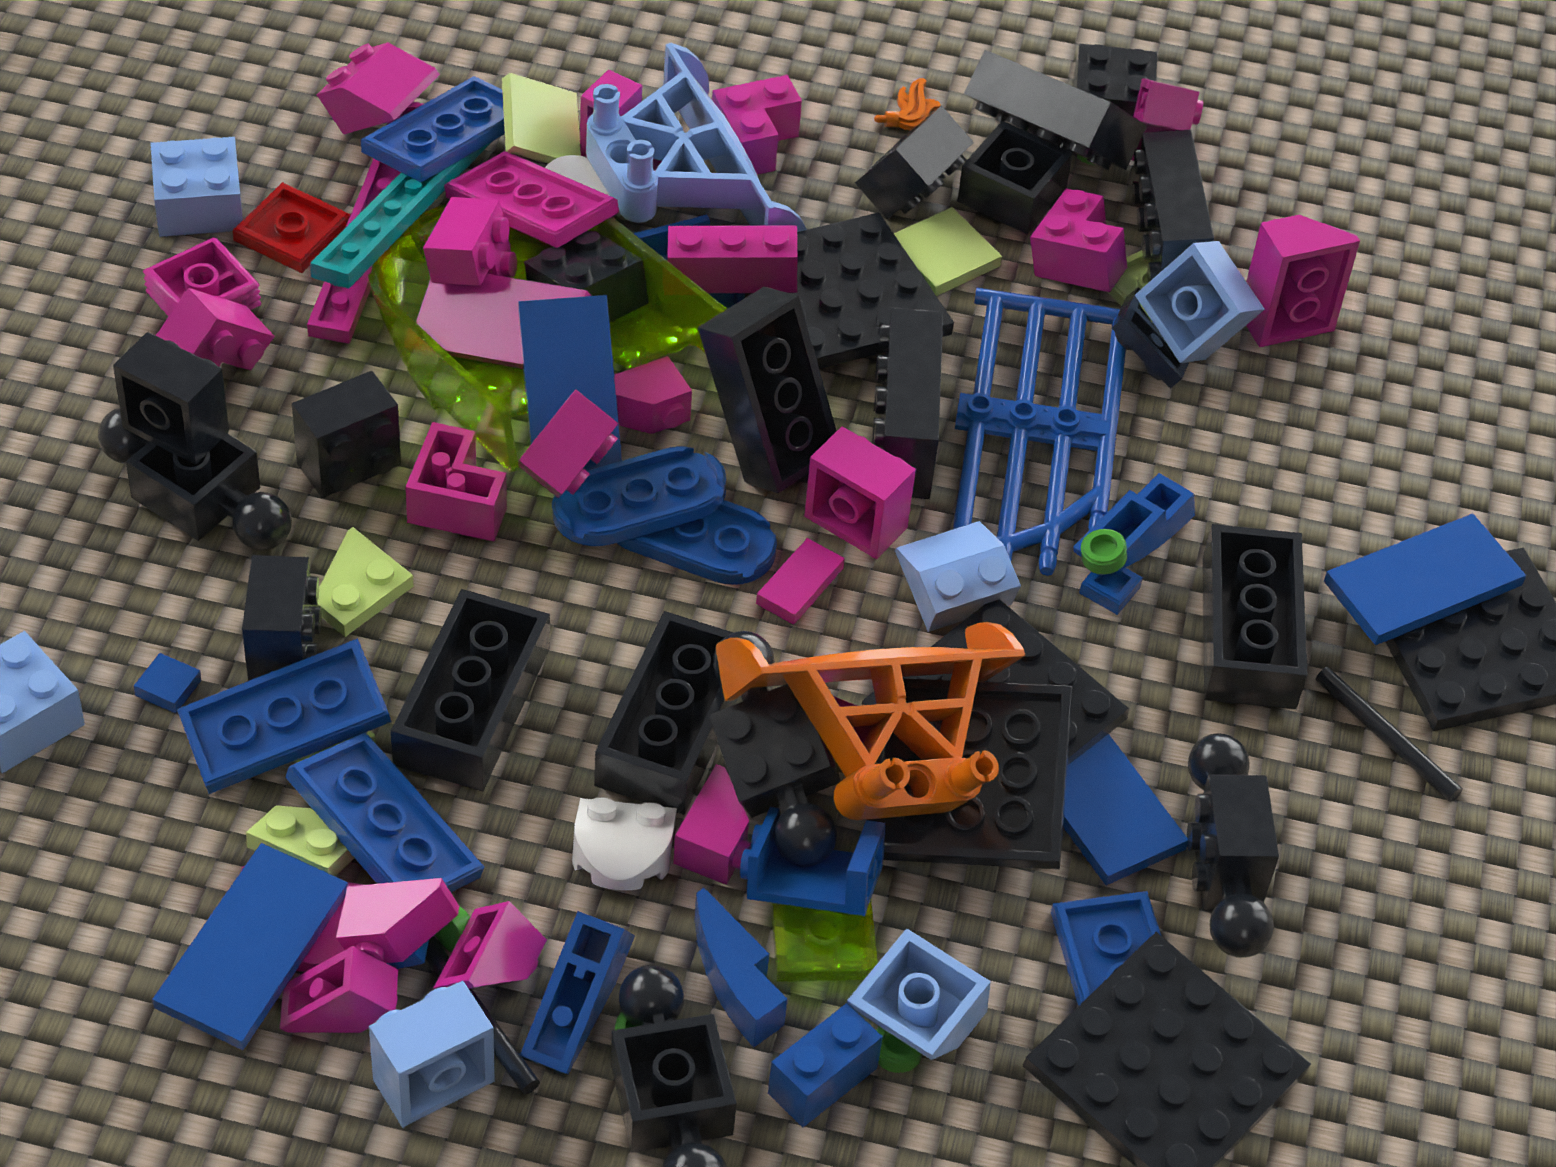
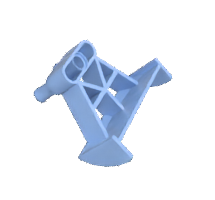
M673 43L665 45L663 86L622 117L619 115L620 92H618V88L610 84H602L594 89V111L587 121L586 155L608 194L618 200L619 212L625 219L637 223L646 222L656 215L657 207L740 209L749 225H797V232L807 230L796 212L786 205L771 201L765 192L739 138L725 116L708 96L710 90L707 72L699 58L687 48ZM679 111L689 127L688 132L684 133L683 127L676 118L675 113ZM653 159L662 161L656 171L653 169ZM709 159L717 173H711L703 160Z

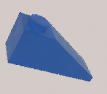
M577 911L521 1050V1056L565 1074L570 1073L616 985L635 935L621 927Z

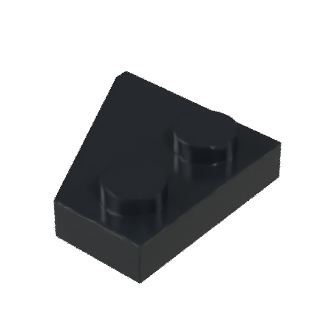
M1138 287L1126 297L1112 329L1118 342L1125 349L1133 350L1144 361L1148 373L1154 379L1162 380L1171 389L1183 379L1189 362L1180 363L1154 323L1150 321L1135 296L1141 290Z

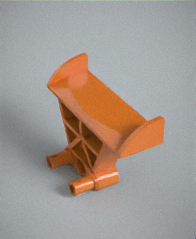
M990 622L977 623L965 629L968 649L947 647L877 649L829 654L768 664L761 651L749 640L728 638L718 642L716 645L725 701H734L752 687L789 685L846 777L836 785L834 803L837 810L844 817L851 820L944 813L973 799L980 792L982 784L992 781L999 772L997 759L988 751H982L981 754L977 751L969 758H962L977 682L987 681L1025 656L1023 647L1013 633L1000 624ZM952 674L947 699L906 703L903 677ZM872 679L876 704L840 707L825 682ZM942 720L940 732L928 721ZM872 726L862 743L853 727ZM892 732L921 759L903 762L898 758H893L890 762L889 758L881 764H875ZM907 784L912 789L913 797L905 791L904 787Z

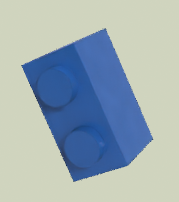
M846 1003L771 1061L768 1094L800 1126H806L877 1069L883 1036Z

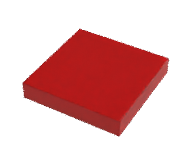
M282 182L233 229V240L303 273L310 266V263L346 228L351 215Z

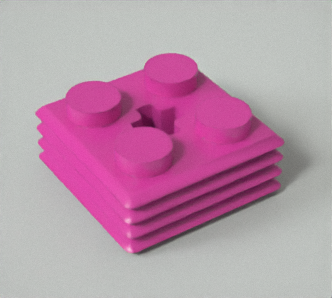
M211 238L143 270L145 274L144 280L146 281L145 286L147 287L145 291L168 317L188 288L245 305L250 310L261 305L260 289L258 288L260 284L217 238Z

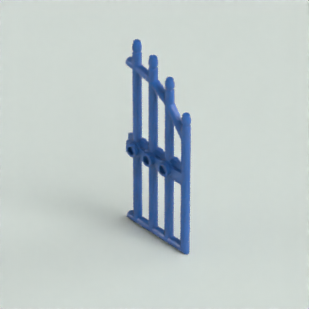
M976 288L974 304L986 306L974 391L973 394L960 393L955 429L967 431L953 529L972 523L984 435L989 434L1011 438L996 538L1004 544L1010 561H1012L1013 552L1041 543L1039 569L1041 574L1049 576L1053 574L1057 565L1060 534L1089 513L1088 529L1090 530L1108 512L1126 349L1118 342L1113 329H1111L1102 414L1076 410L1087 321L1113 326L1120 309ZM1003 309L1028 312L1016 401L990 397ZM1045 315L1070 318L1059 407L1033 403ZM1028 441L1053 444L1044 523L1015 533ZM1071 447L1097 451L1093 489L1064 509Z

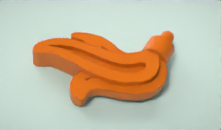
M920 78L910 85L908 94L906 93V87L900 88L897 97L900 111H886L885 115H876L874 121L876 123H884L885 127H900L911 131L926 119L930 112L938 109L941 103L935 99H925L926 79Z

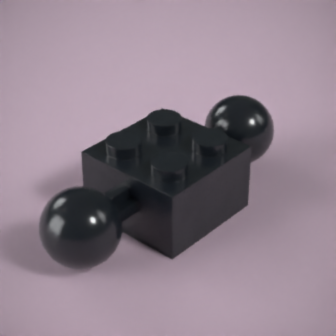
M120 408L109 412L101 421L98 430L100 447L110 459L126 464L131 498L197 541L202 539L227 516L233 518V528L238 539L249 548L270 550L279 546L288 537L292 526V517L286 503L272 493L256 492L260 489L257 452L228 433L195 465L122 427Z
M738 631L723 639L741 638L749 640L761 651L768 664L775 663L771 646L763 637L756 633ZM715 650L713 656V668L718 680L721 682L718 659ZM788 684L770 691L768 686L752 687L741 695L742 702L709 715L738 801L752 818L768 812L770 807H780L782 814L778 818L774 829V841L779 853L794 865H817L828 858L834 850L837 841V828L831 815L820 806L810 804L807 796L836 785L841 781L833 756Z
M1215 733L1197 741L1188 757L1189 774L1194 783L1204 791L1203 794L1196 795L1195 822H1189L1187 826V848L1189 851H1195L1196 862L1193 863L1192 887L1194 892L1201 893L1203 911H1213L1209 927L1211 937L1217 947L1230 956L1247 958L1263 951L1273 936V917L1264 901L1279 859L1267 775H1248L1250 760L1242 743L1230 735Z
M651 964L638 967L626 976L619 991L621 1011L625 1018L636 1027L613 1030L611 1037V1067L630 1152L635 1153L671 1146L672 1152L667 1156L662 1167H727L724 1159L716 1150L702 1144L704 1140L734 1135L737 1103L715 1015L709 1014L676 1020L684 1005V990L678 977L671 970L663 966Z

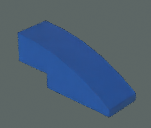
M1158 473L1138 494L1129 490L1073 546V551L1081 556V543L1085 536L1092 531L1098 529L1117 531L1124 537L1127 546V560L1121 568L1123 569L1159 548L1195 516L1194 493Z
M702 888L696 893L694 922L697 944L705 973L727 1015L754 1048L784 1026L787 998L767 978L769 953L705 888Z

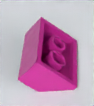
M1302 215L1261 222L1246 280L1265 308L1246 325L1259 348L1335 331L1360 244L1357 235Z
M797 225L668 226L669 293H754L763 287L786 293H797Z

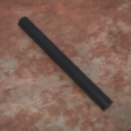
M1325 667L1318 673L1316 681L1443 797L1452 802L1461 794L1463 788L1329 667Z
M433 936L429 939L426 961L439 977L449 956ZM470 989L471 994L493 1026L494 1055L524 1095L533 1092L540 1084L539 1079L474 990Z

